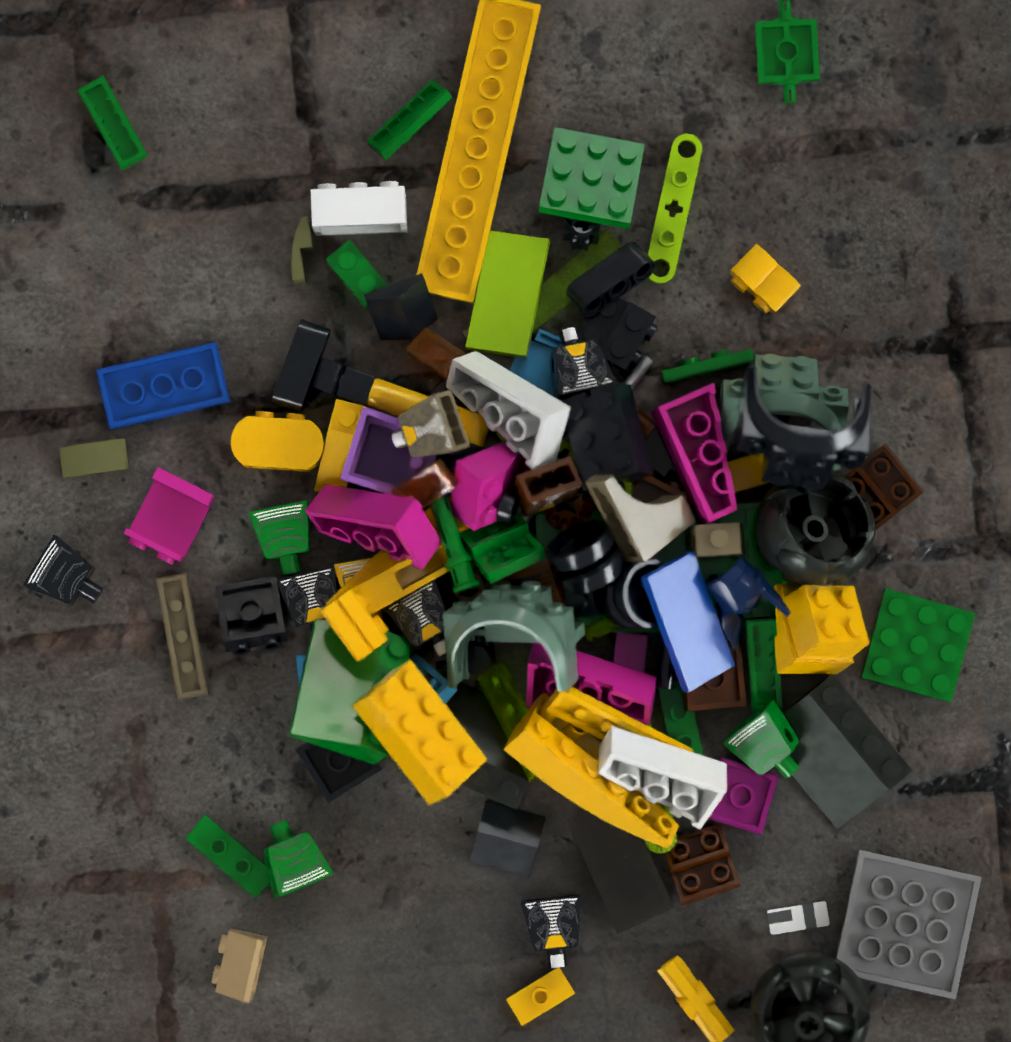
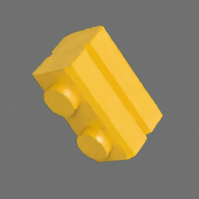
M349 588L319 611L355 661L358 662L388 640L385 633L389 630L378 615L372 618L366 608L370 603L360 590L354 593Z

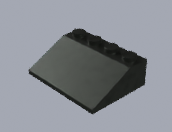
M441 673V675L448 681V676ZM459 682L456 693L445 705L488 759L461 785L517 810L533 773L503 749L513 729L527 711Z
M833 674L827 675L783 712L799 740L796 748L790 754L799 766V769L792 776L836 829H839L887 793L913 771Z

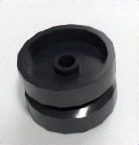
M589 520L569 527L551 540L545 549L552 568L558 571L557 577L564 592L569 595H581L604 587L621 574L626 566V561L619 547L614 544V536L608 524L603 520Z
M649 559L646 562H626V566L621 574L604 587L598 589V600L602 612L611 623L619 627H659L641 577L665 563Z

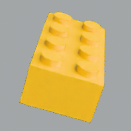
M411 660L389 672L352 705L429 805L448 797L488 760Z

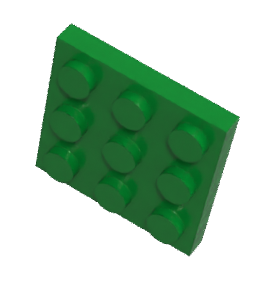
M554 127L538 212L630 229L645 144Z
M884 588L860 678L951 703L975 613Z

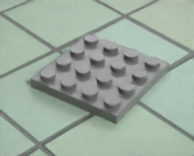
M858 849L835 958L849 966L861 979L956 1000L982 877Z

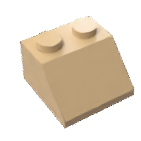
M232 928L228 931V935L222 934L218 953H223L221 966L215 965L211 982L212 984H217L216 993L246 1003L252 1001L255 996L268 936Z

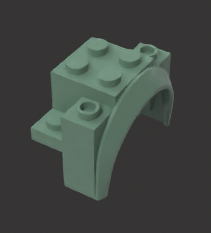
M755 354L754 367L757 368L758 391L763 405L770 414L806 417L817 423L824 430L832 432L846 426L849 410L848 389L836 386L819 387L817 359L805 356L785 357L776 354ZM723 379V383H720V426L727 449L726 458L739 419L740 392L743 379ZM834 464L832 471L840 470V465Z
M496 581L472 603L469 601L456 602L443 613L448 688L456 689L460 681L470 677L468 644L469 641L475 640V636H484L486 642L541 643L551 658L558 691H568L578 681L576 643L585 635L584 622H574L573 607H562L561 603H552L551 586H541L538 581H528L522 583V585H511L510 581Z

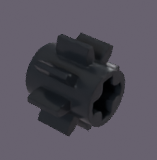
M565 219V230L562 239L569 240L572 250L576 248L588 251L591 243L598 244L600 235L598 233L601 224L576 219Z

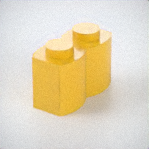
M755 244L730 271L733 277L730 280L731 283L742 293L746 290L756 298L753 303L764 314L771 312L775 315L801 287L798 281L758 244Z

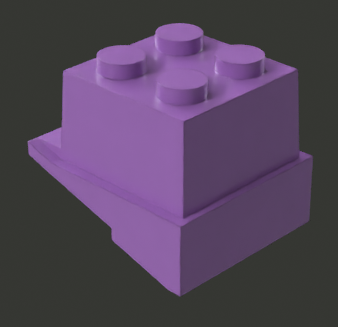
M363 407L340 479L383 494L389 493L395 496L413 497L421 504L437 455L412 457L408 446L398 449L392 441L393 431L401 429L398 418Z

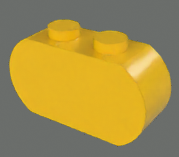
M256 411L255 416H247L240 420L231 435L232 452L236 459L246 468L309 472L321 462L325 445L323 434L317 425L311 420H305L304 414L287 413L285 419L274 418L273 412Z

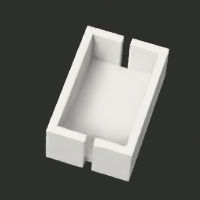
M396 181L380 182V187H367V183L355 182L349 183V188H336V184L326 183L319 184L318 189H311L312 228L315 236L407 232L405 187L398 186Z

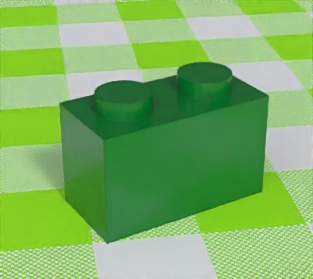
M350 239L326 258L330 268L366 311L369 308L364 295L388 286Z

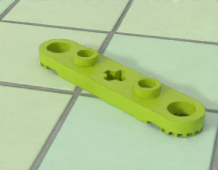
M692 134L679 135L673 141L649 245L648 256L654 262L663 260L669 267V272L666 276L657 277L652 273L648 278L652 283L659 285L669 282L676 272L701 159L702 144ZM685 141L692 143L695 147V154L690 158L682 157L678 152L680 143ZM672 201L678 202L677 207L682 209V213H676L675 217H670L669 211L665 210V205L670 206Z

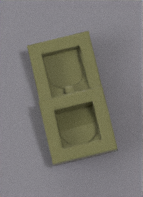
M308 216L301 217L293 240L291 272L294 285L306 283L302 253L314 251Z
M125 439L106 440L59 448L63 478L69 479L129 469Z

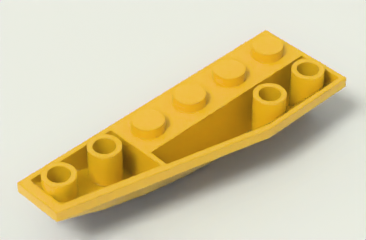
M430 507L423 512L427 516L428 520L430 521L431 525L433 526L434 530L440 538L436 521ZM455 517L459 533L469 529L467 525ZM443 543L423 569L413 567L412 560L403 558L401 562L391 559L389 557L390 552L381 549L325 604H328L344 591L351 588L354 593L360 590L370 603L366 608L370 615L450 571L445 568L447 557Z
M544 692L540 694L513 729L503 750L551 788L581 808L632 835L666 849L669 848L679 825L658 802L653 804L645 800V795L636 789L629 791L598 774L599 745L602 741L598 737L545 711V703L550 697Z

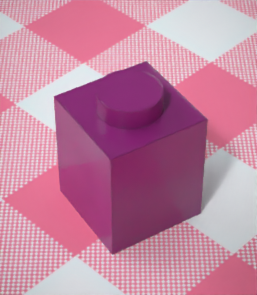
M616 632L612 662L644 673L648 636Z

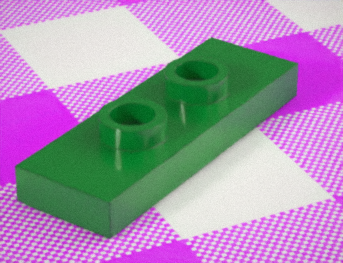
M104 75L77 89L121 171L149 157Z
M430 80L366 141L367 144L383 159L387 160L396 150L408 142L415 132L433 118L434 114L452 98L451 94L435 80Z
M726 349L711 353L712 359L699 361V357H692L680 361L681 366L661 371L662 383L668 385L750 365L755 360L753 350L749 349L729 354V350Z
M776 616L745 618L751 710L758 711L772 699L780 709H783L781 674L777 673L775 656Z
M674 682V690L657 687L667 736L692 748L693 753L703 756L695 712H684L683 691L680 682Z
M205 814L186 836L185 839L253 897L257 898L269 884L266 865L208 815Z

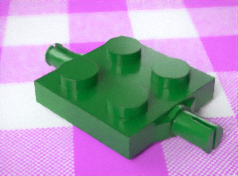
M778 0L779 17L771 21H756L754 24L757 84L783 86V104H789V102L790 104L797 103L795 85L804 82H819L820 80L817 19L791 17V0H785V10L784 0Z

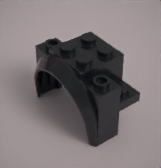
M747 368L741 384L739 419L733 433V444L737 445V451L747 452L750 455L763 454L762 481L771 482L776 486L795 485L807 490H824L834 464L845 468H862L869 453L872 385L863 382L860 399H854L853 421L847 426L832 432L830 430L782 424L775 419L761 401L758 391L757 368Z

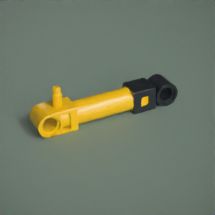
M320 357L311 383V387L397 417L429 397ZM457 406L469 443L483 447L489 432V428L485 425L486 421L479 413Z

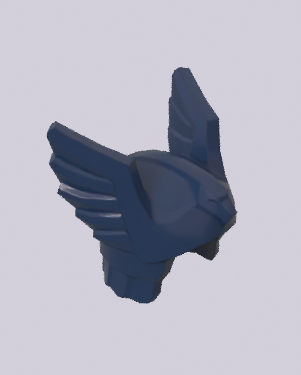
M739 556L738 560L719 577L712 574L705 581L708 591L716 601L717 617L724 636L732 649H737L740 634L745 624L742 614L753 611L758 606L762 596L784 615L789 616L791 613L781 596L769 584L758 567L755 568L743 556Z

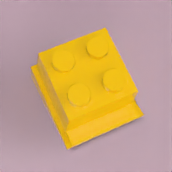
M776 584L774 586V589L791 612L789 616H786L775 607L777 636L774 637L778 674H838L853 664V657L870 643L854 586L803 585L797 587L791 584Z

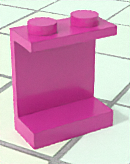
M157 467L152 477L154 482L130 529L126 528L124 534L131 537L128 543L144 551L149 546L158 551L157 558L173 565L175 560L183 562L216 497Z

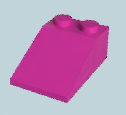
M507 441L456 461L450 505L453 515L473 531L497 521V513L503 495L506 491L514 493L513 486L516 476L526 471L525 462L527 459L519 451L514 453L506 445Z

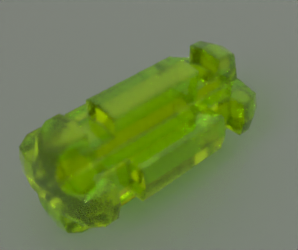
M605 616L591 622L589 626L584 625L585 638L587 641H591L595 636L599 638L613 632L612 629L616 628L618 630L620 627L611 623Z

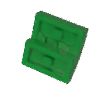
M516 513L513 522L510 524L496 521L475 531L469 528L460 533L465 549L472 556L474 563L490 584L546 558L544 548L530 534L527 522L518 513Z

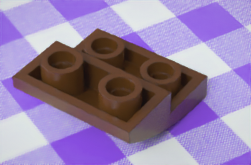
M886 443L865 459L862 468L855 467L844 476L855 486L861 499L867 500L874 517L875 530L924 492Z
M720 823L678 836L677 842L671 851L664 853L682 906L741 887Z

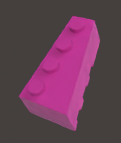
M714 383L651 411L701 525L738 510L731 471L728 469L727 449L720 426L721 417L719 409H717Z
M325 484L305 510L319 533L350 544L353 540H356L366 550L375 552L377 548L390 552L389 557L400 562L403 558L412 560L413 567L419 569L425 567L442 544L441 539L423 512L422 505L413 497H401L389 493L383 494Z
M533 643L528 660L526 707H531L543 692L551 697L557 690L551 658L541 643ZM576 650L578 681L572 687L645 725H649L655 701L657 677Z

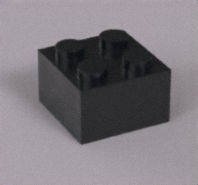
M308 742L295 749L328 803L383 769L379 762L373 765Z

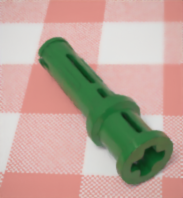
M449 497L431 501L429 505L447 557L445 568L450 570L455 585L453 593L457 594L479 587L481 585L480 581L475 579L470 563L473 559L469 553H466Z

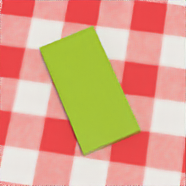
M490 231L465 346L467 350L527 359L550 246L549 239Z

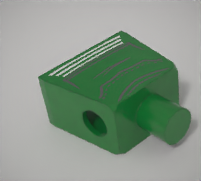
M307 500L249 512L266 560L280 559L283 576L300 573L298 555L310 552V518L305 512L309 506Z
M773 699L731 730L723 741V744L759 775H763L775 766L782 776L787 779L799 769L798 764L790 756L799 743L798 737Z
M287 820L269 827L276 844L265 848L263 856L274 900L333 875L332 869L307 831L293 837Z

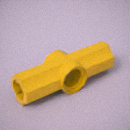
M678 954L657 969V972L675 994V1000L690 1020L696 1022L709 1042H722L735 1031L715 1005V999L700 980L697 981L689 967Z

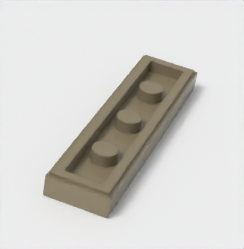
M187 573L156 578L177 700L209 695Z

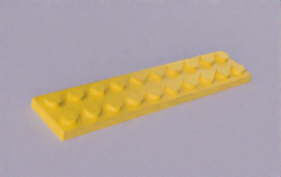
M479 0L416 274H423L429 294L474 304L540 15V4L522 0Z

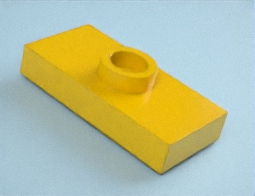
M558 967L510 995L506 1000L523 1026L571 997L575 992L561 968Z

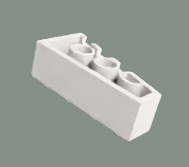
M477 351L452 360L446 387L452 390V393L472 412L477 411L486 421L485 425L492 432L497 430L507 440L506 445L514 453L519 451L527 459L525 464L532 470L556 461L571 407Z
M613 726L599 745L598 774L629 791L636 789L645 795V800L653 804L659 802L669 808V813L678 818L684 816L690 819L691 825L701 830L727 792V763Z

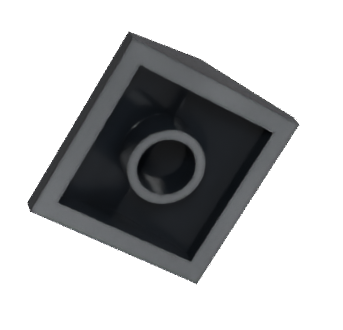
M422 273L364 295L380 340H413L438 319Z
M486 801L470 861L530 877L546 817Z

